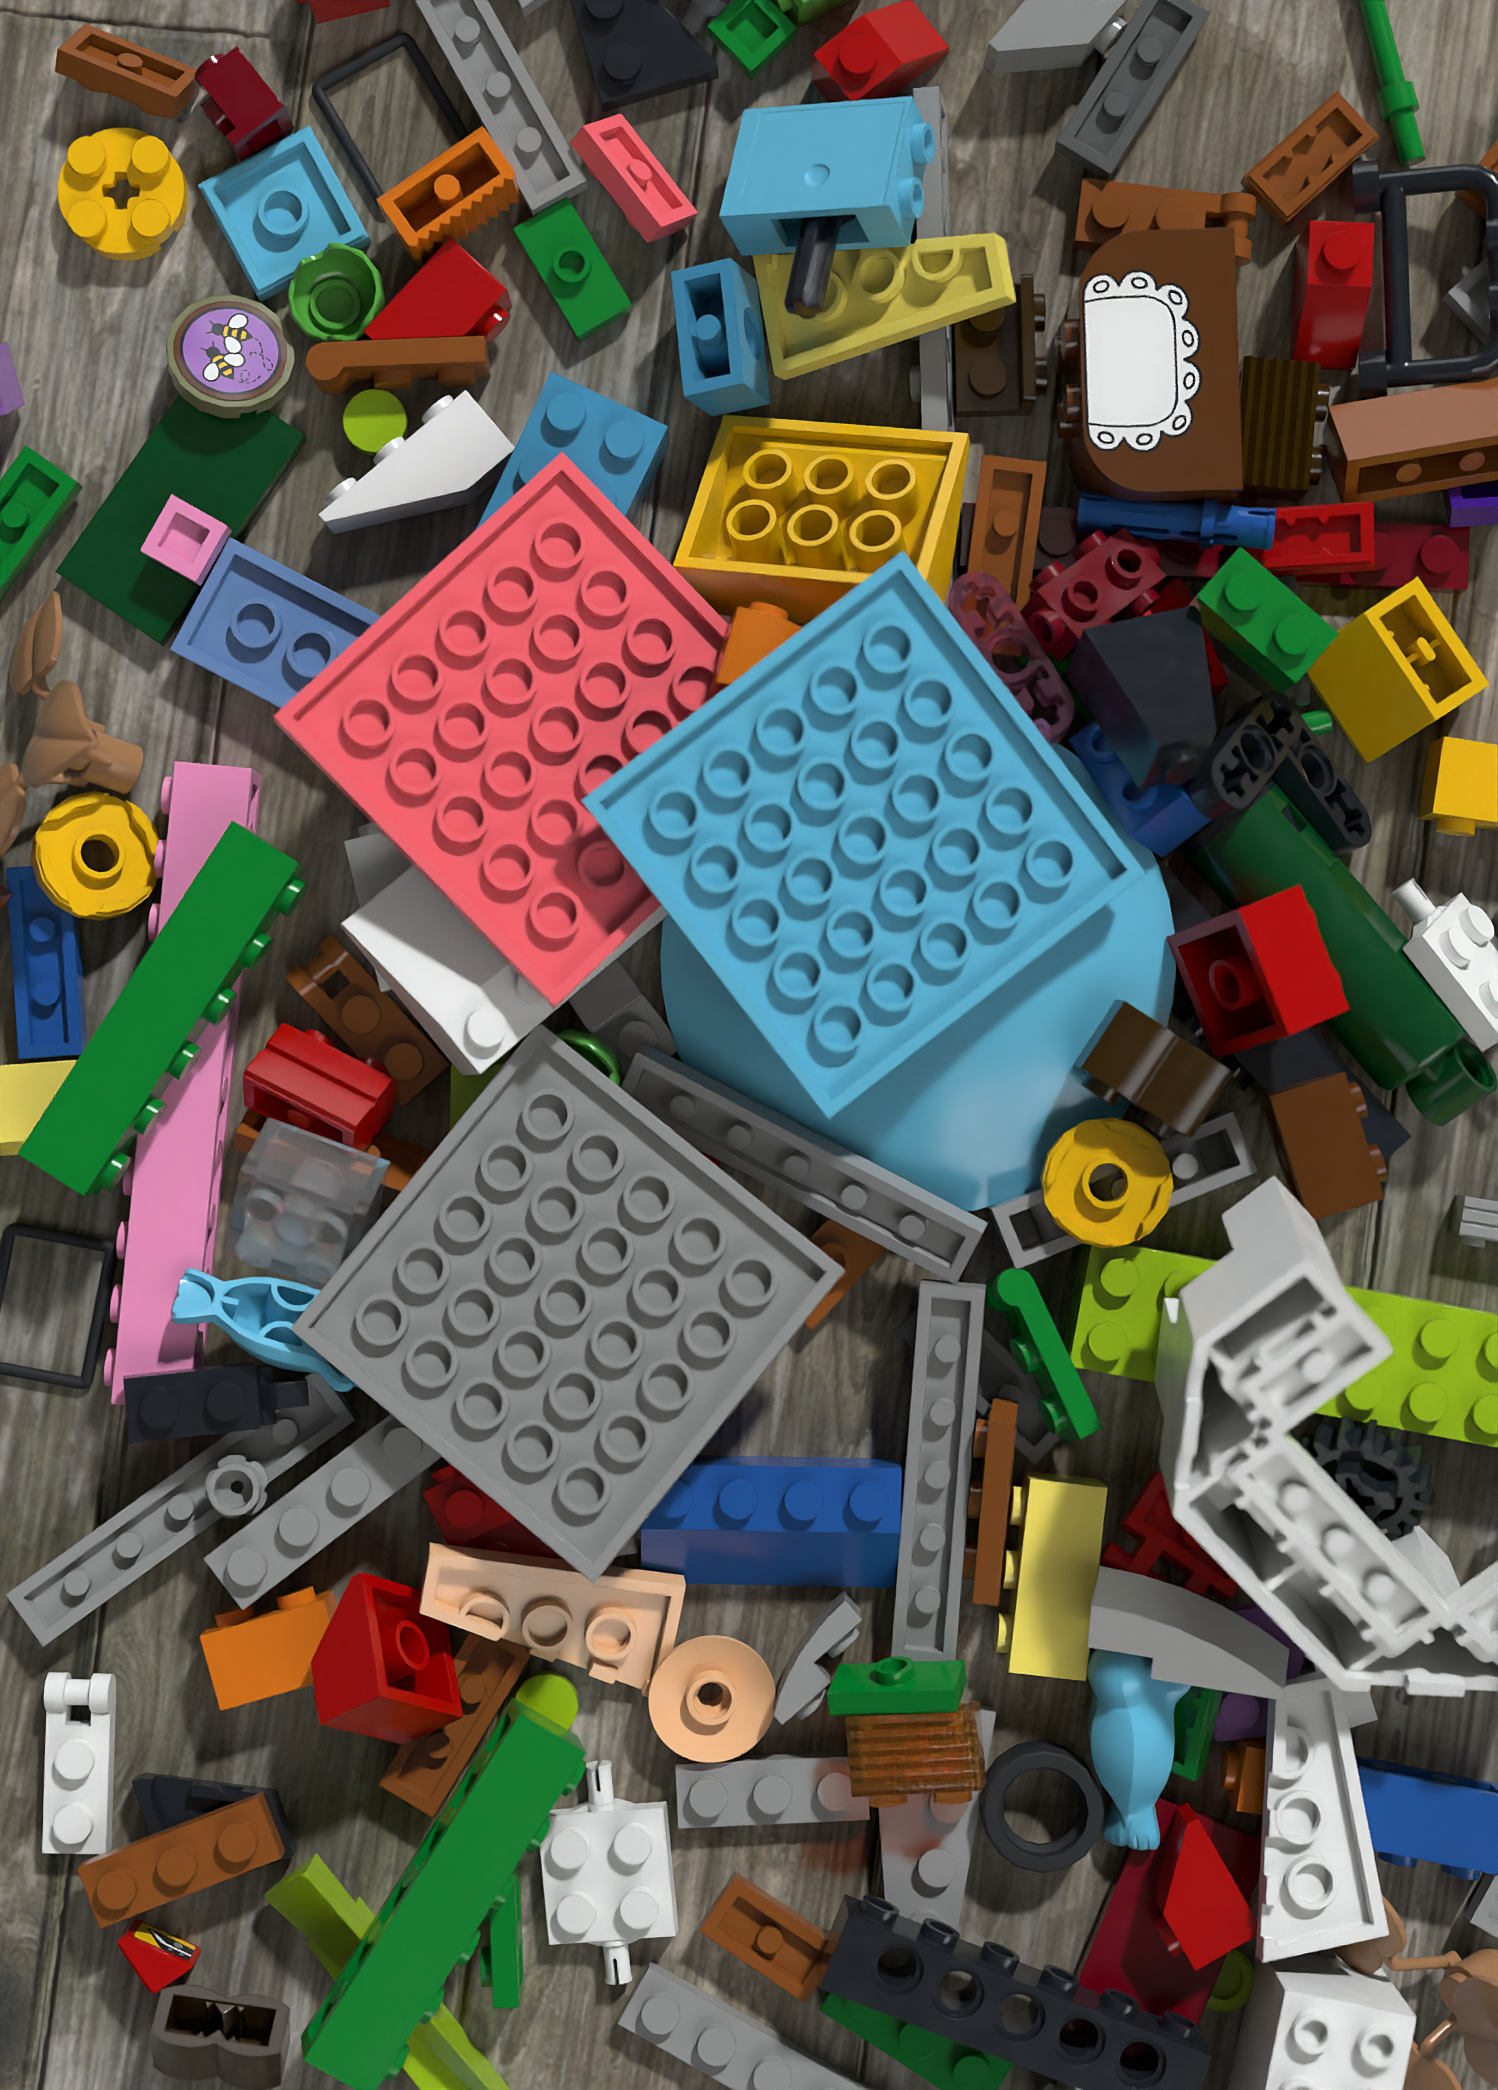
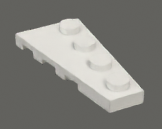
M1324 1672L1286 1680L1283 1701L1268 1698L1256 1957L1263 1963L1389 1935L1343 1691Z

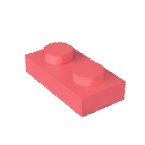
M622 114L582 126L570 142L586 163L590 174L604 186L624 212L628 223L641 234L647 243L684 230L698 214Z

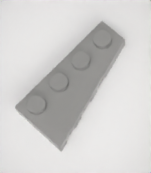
M960 1701L958 1711H955V1713L872 1715L884 1900L896 1906L900 1911V1916L921 1924L925 1918L935 1919L948 1924L958 1931L996 1717L994 1707ZM891 1948L888 1950V1954L911 1957V1953L903 1948Z

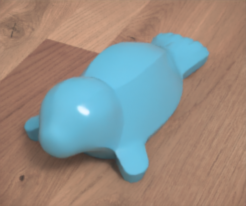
M188 1268L184 1271L176 1292L177 1298L171 1310V1321L174 1323L214 1322L243 1350L267 1364L297 1372L318 1373L329 1386L337 1391L344 1392L351 1390L353 1387H359L290 1329L321 1290L297 1282L272 1277H248L224 1282L197 1269Z
M1096 1649V1651L1089 1650L1086 1677L1093 1690L1088 1724L1089 1746L1099 1780L1113 1800L1103 1825V1837L1113 1845H1127L1132 1849L1140 1851L1147 1849L1155 1850L1160 1843L1155 1803L1168 1781L1174 1757V1708L1176 1702L1188 1692L1191 1685L1151 1679L1153 1661L1150 1657Z

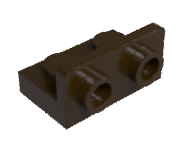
M1020 274L1017 284H1013L1016 297L1015 303L953 323L955 417L1030 416L1036 403V397L1046 396L1047 360L1045 356H1035V333L1045 331L1046 303L1044 293H1034L1033 274Z

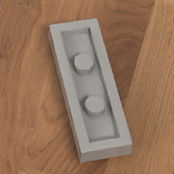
M866 1750L745 1755L716 1763H704L680 1758L676 1759L675 1762L678 1829L870 1820Z

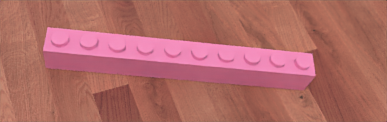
M175 761L173 777L166 776L164 778L161 791V811L163 814L169 815L167 840H159L155 852V875L157 878H163L161 903H153L149 914L148 936L150 941H155L231 821L244 826L257 835L262 775L252 768ZM243 971L231 988L232 991L237 993L233 1006L219 1025L214 1026L210 1022L208 1023L196 1042V1045L202 1048L197 1062L182 1081L173 1078L160 1098V1100L167 1104L165 1111L149 1134L143 1136L138 1132L135 1158L130 1157V1165L123 1175L124 1195L131 1196L129 1221L121 1222L117 1235L118 1259H125L123 1285H115L110 1304L111 1322L119 1323L117 1347L108 1350L104 1365V1385L112 1387L111 1404L125 1405L123 1376L204 1367L208 1322L176 1324L171 1321V1310L177 1298L176 1292L179 1282L186 1269H197L213 1276Z

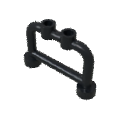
M1379 159L1352 162L1355 215L1381 212L1386 350L1359 352L1361 400L1388 396V388L1473 381L1490 376L1498 370V173L1483 165L1466 163L1380 172ZM1473 190L1483 197L1486 206L1490 312L1489 342L1482 351L1472 355L1412 360L1406 196Z

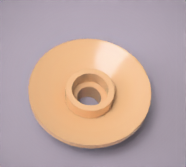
M720 1635L693 1638L671 1650L657 1666L648 1691L649 1714L653 1727L660 1739L680 1756L704 1763L731 1760L754 1747L764 1736L771 1724L776 1702L774 1680L762 1657L747 1644L737 1639ZM706 1683H716L721 1687L719 1696L714 1700L706 1701L698 1696L699 1689Z

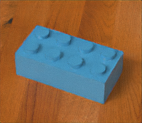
M551 371L477 529L561 452L579 468L632 524L670 445L668 426Z

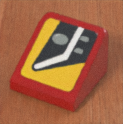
M137 1918L126 1926L117 1940L118 1948L148 1992H152L153 1995L190 1970L202 1952L198 1946Z

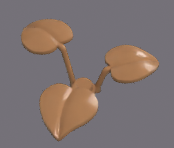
M52 591L48 598L27 620L17 638L10 659L9 679L12 691L15 694L24 696L32 688L33 693L42 699L43 703L38 712L33 738L24 755L22 773L19 775L18 766L11 762H7L0 767V859L11 847L21 828L26 804L25 791L30 786L38 788L44 784H70L84 789L88 782L126 794L135 785L143 764V750L141 746L105 734L104 725L93 722L86 717L80 690L74 682L62 680L51 691L48 688L46 675L51 672L57 662L63 629L61 595L56 591ZM68 768L72 769L71 772H64Z
M1382 1895L1389 1935L1333 1947L1332 1950L1344 1963L1363 1974H1372L1378 1971L1383 1963L1392 1971L1443 1968L1445 1972L1439 1986L1440 1995L1447 2008L1453 2012L1424 2039L1420 2048L1412 2040L1402 2090H1462L1459 2081L1450 2068L1442 2061L1431 2057L1435 2047L1454 2029L1460 2035L1465 2036L1464 2052L1471 2068L1487 2083L1498 2088V1949L1483 1947L1462 1960L1457 1952L1453 1950L1443 1956L1399 1957L1397 1954L1402 1952L1407 1944L1406 1932L1397 1912Z

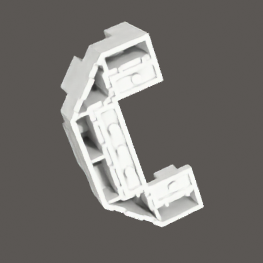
M1273 1175L1221 1215L1233 1251L1184 1287L1179 1293V1299L1164 1298L1154 1383L1164 1417L1159 1463L1172 1514L1341 1691L1370 1692L1371 1685L1405 1686L1407 1694L1464 1697L1465 1689L1498 1691V1561L1461 1587L1449 1557L1419 1525L1413 1526L1405 1523L1403 1536L1398 1538L1389 1532L1383 1535L1287 1432V1430L1394 1351L1388 1338L1345 1292L1316 1221Z

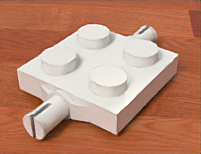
M1415 879L1408 880L1391 894L1415 923L1413 925L1412 939L1402 949L1483 1052L1498 1043V939L1494 935L1493 924L1487 914L1481 908L1471 905L1462 892L1442 906L1435 908L1417 885Z
M602 1760L599 1766L598 1761L586 1763L589 1801L574 1808L553 1809L549 1812L548 1817L551 1818V1824L544 1840L540 1844L549 1945L587 1942L596 1946H603L606 1973L605 1983L615 1985L618 1977L619 1984L628 1983L632 1980L628 1944L642 1938L676 1936L679 1926L667 1802L632 1803L619 1798L615 1799L611 1773L612 1763L608 1760Z

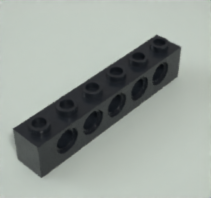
M844 1895L816 1964L820 1989L1081 2090H1200L1213 2056L1202 2033L1199 2032L1200 2027L1189 2018L1172 2011H1164L1162 2017L1140 2009L1139 2002L1133 1997L1113 1988H1104L1102 1994L1080 1985V1980L1075 1975L1054 1965H1044L1043 1970H1039L1019 1962L1020 1957L1014 1951L998 1943L986 1941L983 1947L960 1939V1934L957 1930L941 1921L925 1918L921 1924L899 1915L900 1911L896 1906L882 1898L864 1895L863 1899L859 1900L849 1895ZM891 1948H903L911 1953L910 1959L901 1967L888 1968L878 1962L880 1956ZM954 1971L965 1972L971 1976L969 1983L958 1991H947L939 1986L942 1978ZM1024 1995L1031 1999L1028 2007L1020 2013L1007 2014L999 2010L1004 2000L1010 1996ZM1083 2018L1090 2021L1088 2029L1080 2036L1066 2037L1060 2034L1064 2024L1072 2019ZM1145 2042L1150 2044L1146 2054L1139 2059L1126 2060L1120 2057L1124 2048L1131 2043Z

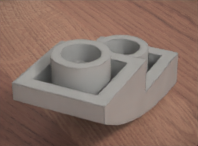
M844 1590L811 1623L786 1664L777 1687L774 1705V1717L781 1725L787 1722L794 1714L800 1720L805 1719L827 1699V1691L824 1688L831 1683L829 1669L819 1658L825 1652L831 1658L836 1657L850 1646L860 1634L855 1627L862 1621L860 1608Z

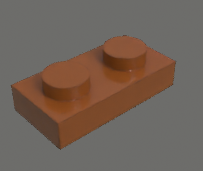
M84 24L57 49L56 73L78 81L87 90L108 93L136 105L139 110L151 116L166 117L173 120L199 94L200 85L194 79L197 69L88 24Z
M735 1871L700 1922L699 1932L806 2004L819 1984L816 1964L829 1934Z

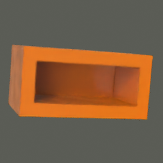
M313 1585L302 1586L277 1595L278 1605L254 1612L252 1604L244 1610L239 1605L214 1614L216 1623L211 1624L199 1637L220 1711L314 1684L311 1660L338 1606L333 1589L315 1594Z

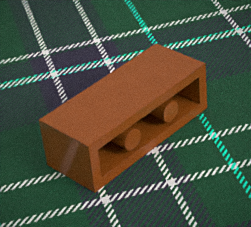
M1498 377L1328 406L1323 452L1341 503L1377 501L1498 480Z

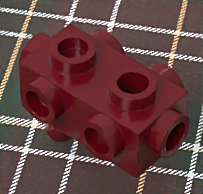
M1125 527L1110 538L1102 529H1099L1072 553L1077 562L1069 568L1065 569L1057 560L1037 575L1028 586L1034 595L1018 614L1031 633L1023 642L1022 652L1025 657L1034 663H1039L1050 652L1061 663L1074 654L1083 629L1114 623L1123 616L1127 620L1141 617L1149 611L1161 598L1154 589L1166 577L1165 573L1159 568L1161 558L1153 543L1143 537L1134 539Z

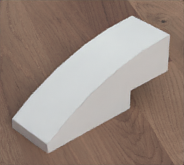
M1103 1566L1099 1567L1091 1604L1088 1647L1153 1658L1151 1679L1283 1701L1289 1649L1271 1635L1224 1606L1184 1588L1141 1574Z

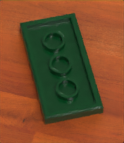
M178 395L55 572L164 647L194 605L222 552L221 550L202 585L199 586L140 551L171 494L227 525L232 530L229 537L238 541L306 444L307 438L269 410L256 414L257 410L250 413H241L240 418L224 419L199 411Z

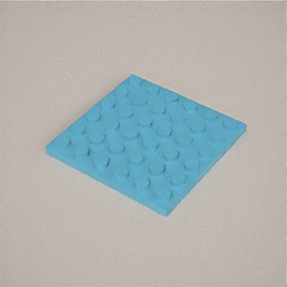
M904 551L896 555L581 800L828 1119L1145 874V871Z

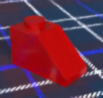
M905 0L861 15L815 51L812 60L811 81L829 103L891 98L949 53L950 48L912 0Z
M1310 220L1297 239L1294 263L1291 360L1305 361L1307 363L1317 362L1321 364L1320 369L1353 371L1355 369L1372 288L1374 223Z
M450 237L369 324L364 333L368 340L485 336L486 342L489 344L508 324L511 318L508 311L512 307L507 288Z
M1186 1802L1176 1808L1153 1894L1163 1916L1153 1923L1172 1957L1184 1951L1193 1968L1197 1971L1257 1936V1920L1189 1803Z

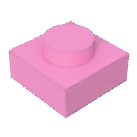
M171 494L140 551L201 586L232 530L224 523Z

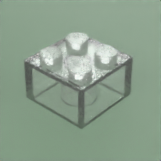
M268 1117L239 1171L224 1254L240 1259L250 1266L264 1268L303 1282L313 1289L322 1290L376 1224L391 1162Z

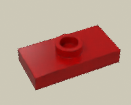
M1373 501L1279 507L1276 514L1272 551L1242 547V549L1274 577L1375 571Z

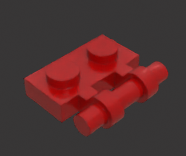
M1156 1471L1150 1474L1118 1526L1139 1541L1133 1552L1128 1554L1110 1541L1100 1553L1099 1564L1103 1567L1141 1574L1169 1583L1151 1570L1157 1558L1161 1556L1186 1574L1179 1587L1203 1596L1205 1591L1208 1590L1222 1601L1232 1598L1239 1584L1173 1516L1162 1473Z

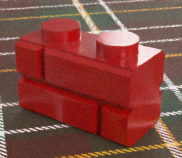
M282 1023L267 1041L265 1049L259 1051L244 1071V1106L352 1162H357L371 1144L373 1136L381 1131L395 1109V1079L390 1077L387 1069L376 1060L368 1057H362L357 1060L337 1050L332 1041L319 1031L309 1029L302 1032L286 1023Z

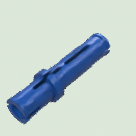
M1082 491L1078 508L1077 533H1095L1102 529L1106 534H1115L1125 527L1133 537L1199 543V549L1213 550L1214 545H1231L1272 551L1277 508H1249L1219 504V498H1205L1204 503L1192 501H1130L1103 493Z

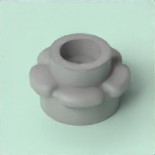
M229 1455L222 1458L218 1462V1468L210 1471L205 1480V1493L214 1506L215 1511L221 1516L230 1519H237L242 1514L250 1516L257 1513L267 1500L265 1487L269 1483V1478L266 1470L257 1461H246L243 1455ZM234 1481H240L243 1484L242 1492L237 1493L233 1491L232 1483Z

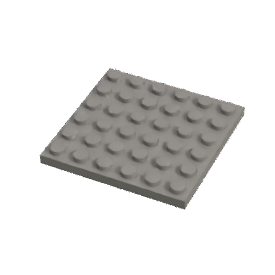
M540 1023L526 1037L290 1329L594 1583L846 1270Z

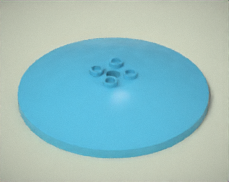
M1042 734L1145 871L1142 877L830 1119L821 1111L677 923L668 914L663 919L660 951L661 982L667 1020L677 1052L682 1063L967 1212L999 1204L1041 1186L1040 1176L1046 1153L1063 1132L1084 1120L1105 1117L1121 1119L1132 1104L1120 1096L1115 1105L1112 1106L1085 1089L1080 1084L1087 1074L1073 1064L1115 999L1129 1003L1167 1028L1173 1002L1176 961L1166 937L1175 934L1169 897L1160 868L1152 851L1128 836L1080 758L1050 737Z

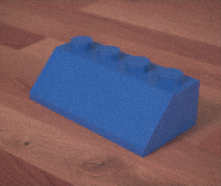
M697 1455L641 1525V1570L684 1575L686 1584L896 1588L901 1534L902 1468L898 1458Z

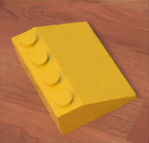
M723 415L673 567L719 615L732 616L737 607L749 608L752 602H762L785 610L788 613L787 621L807 625L896 555L904 551L944 604L950 586L970 446L969 434Z

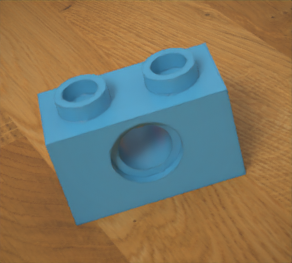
M732 258L672 271L671 279L683 396L711 417L771 404L757 280Z

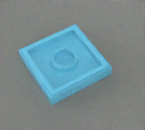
M310 126L198 184L260 302L288 288L290 282L294 279V272L300 260L321 252L328 246V243H341L358 250L372 243Z

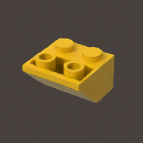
M1418 577L1337 630L1339 635L1305 673V676L1365 765L1490 685Z

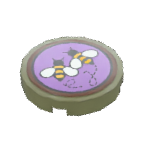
M238 295L211 296L189 305L173 321L166 340L167 368L172 376V383L179 395L199 411L220 418H240L241 413H250L257 410L256 414L271 409L287 393L294 373L295 355L293 338L282 319L262 303Z

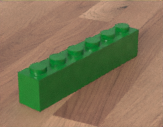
M231 821L17 1154L82 1196L99 1194L102 1188L111 1191L130 1165L131 1158L125 1155V1152L138 1132L143 1136L149 1134L165 1111L167 1104L160 1100L168 1085L173 1078L182 1081L197 1062L202 1048L197 1046L196 1042L208 1023L210 1022L214 1026L219 1025L233 1006L237 993L232 991L231 988L244 968L253 971L268 952L273 939L266 935L277 916L279 913L286 917L289 916L301 901L308 887V884L301 879L308 870V867L244 826Z
M512 1697L301 2034L302 2055L305 2062L355 2090H377L383 2079L391 2082L396 2077L408 2055L409 2045L406 2044L407 2040L419 2022L427 2024L437 2012L445 1993L442 1984L454 1965L464 1966L473 1954L480 1938V1931L477 1928L490 1907L498 1910L508 1898L516 1879V1875L512 1873L525 1851L533 1853L544 1840L551 1824V1818L548 1817L549 1812L561 1794L566 1797L569 1796L579 1784L586 1768V1761L583 1760L586 1751L576 1734Z

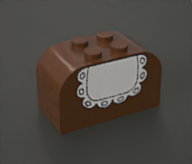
M1234 227L1131 231L1107 241L1088 261L1069 305L1066 319L1062 320L1061 336L1055 337L1054 344L1055 374L1066 375L1063 399L1057 400V437L1068 438L1070 471L1080 492L1103 493L1130 501H1192L1204 503L1205 498H1219V504L1230 505L1243 490Z

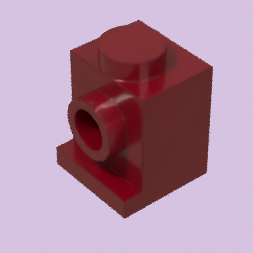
M237 46L226 55L216 54L208 58L196 70L194 79L208 98L200 107L223 137H227L241 162L270 147L294 128L284 105Z

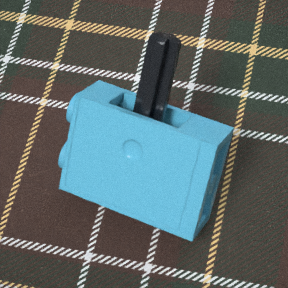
M913 96L744 109L719 218L741 256L795 253L784 301L786 310L790 314L799 315L802 319H813L816 313L823 309L835 250L904 247L910 245L914 221L922 216L924 209L922 182L926 164H931L935 156L933 128L930 123L924 122Z

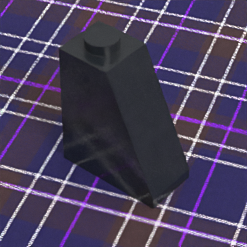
M1188 606L1083 629L1065 675L1139 790L1164 784L1179 785L1196 777L1217 733L1202 618L1196 606Z

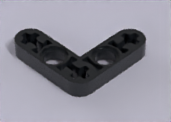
M1271 690L1242 705L1212 742L1197 776L1188 780L1189 794L1195 807L1203 816L1210 820H1220L1244 809L1252 802L1268 779L1271 778L1337 857L1364 847L1369 843L1372 836V825L1365 807L1296 707L1286 695L1280 694L1278 691ZM1242 748L1244 749V751H1245V753H1246V755H1247V757H1248L1249 762L1247 761L1245 755L1243 754Z

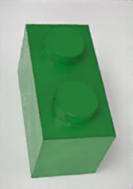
M1241 547L1237 549L1188 605H1195L1201 614L1202 625L1280 694L1296 684L1339 635L1335 629Z

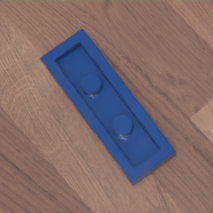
M32 866L6 868L7 889L13 893L8 900L18 1057L19 1059H36L81 1055L88 1043L79 918L51 902L39 887Z

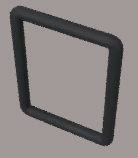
M407 33L394 35L318 79L312 86L313 98L378 208L379 205L376 199L384 193L324 91L404 46L459 142L470 135L417 43Z
M11 1223L5 1227L0 1244V1312L15 1235L105 1252L82 1376L0 1362L1 1375L74 1389H86L93 1383L117 1262L116 1245L106 1239L22 1223Z

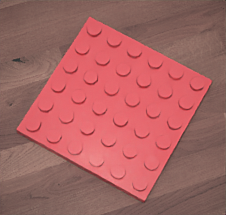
M561 452L273 716V721L554 1009L662 905L581 800L717 695L709 690L728 624L579 468Z

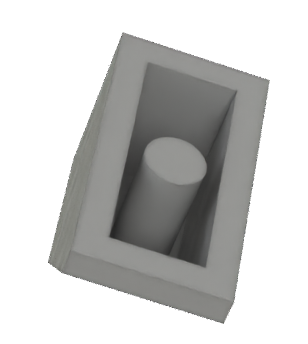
M1025 0L988 43L983 66L992 74L1081 67L1095 50L1105 55L1120 38L1128 24L1122 19L1128 0Z

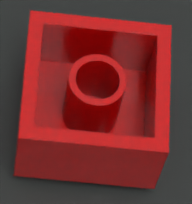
M1300 885L1166 937L1214 1058L1292 1035L1350 1010L1342 991L1340 976L1332 966L1317 928L1316 916L1308 905Z

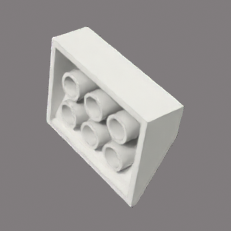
M414 865L410 866L339 925L461 1075L466 1076L481 1074L669 913L661 905L554 1009Z

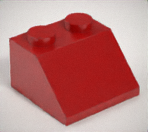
M363 1572L351 1577L311 1660L315 1689L313 1698L318 1711L320 1725L404 1745L463 1718L448 1624L419 1613L421 1590Z

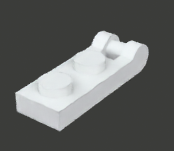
M49 1672L44 1686L46 1737L42 1853L101 1855L109 1852L112 1848L115 1674L93 1673L91 1680L72 1679L70 1673ZM71 1705H89L91 1720H71Z

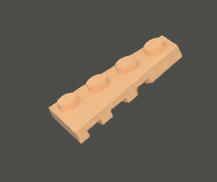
M429 1543L419 1599V1613L494 1641L504 1638L528 1647L529 1654L554 1662L555 1658L587 1669L588 1676L610 1684H614L615 1680L641 1689L642 1696L648 1697L649 1685L657 1666L674 1649L686 1583L684 1575L608 1566L599 1579L593 1583L569 1562L562 1559Z

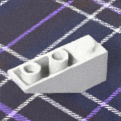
M466 390L455 399L451 395H447L426 411L422 417L425 425L406 441L400 436L387 443L373 459L376 466L360 480L356 481L354 478H349L335 487L324 501L328 507L319 513V516L333 534L473 503L500 480L515 447Z

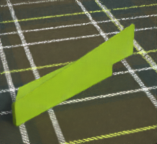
M317 1853L264 1895L276 1910L308 1938L306 1944L334 1980L338 1977L375 1918V1915L360 1896L355 1900L352 1899ZM441 2002L437 2012L427 2024L421 2022L417 2024L406 2042L409 2045V2051L402 2067L420 2090H510L443 2002Z

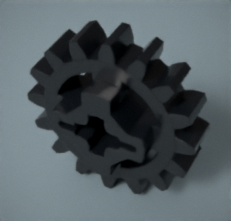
M1342 1417L1339 1430H1334L1329 1424L1322 1421L1318 1423L1315 1436L1307 1433L1301 1436L1299 1445L1380 1531L1381 1529H1386L1398 1538L1403 1536L1405 1523L1413 1526H1418L1421 1523L1423 1510H1428L1433 1488V1483L1430 1482L1433 1468L1431 1463L1419 1462L1422 1451L1419 1444L1405 1447L1400 1444L1401 1430L1396 1428L1387 1435L1378 1432L1377 1420L1370 1419L1366 1423L1365 1429L1356 1428L1350 1417Z

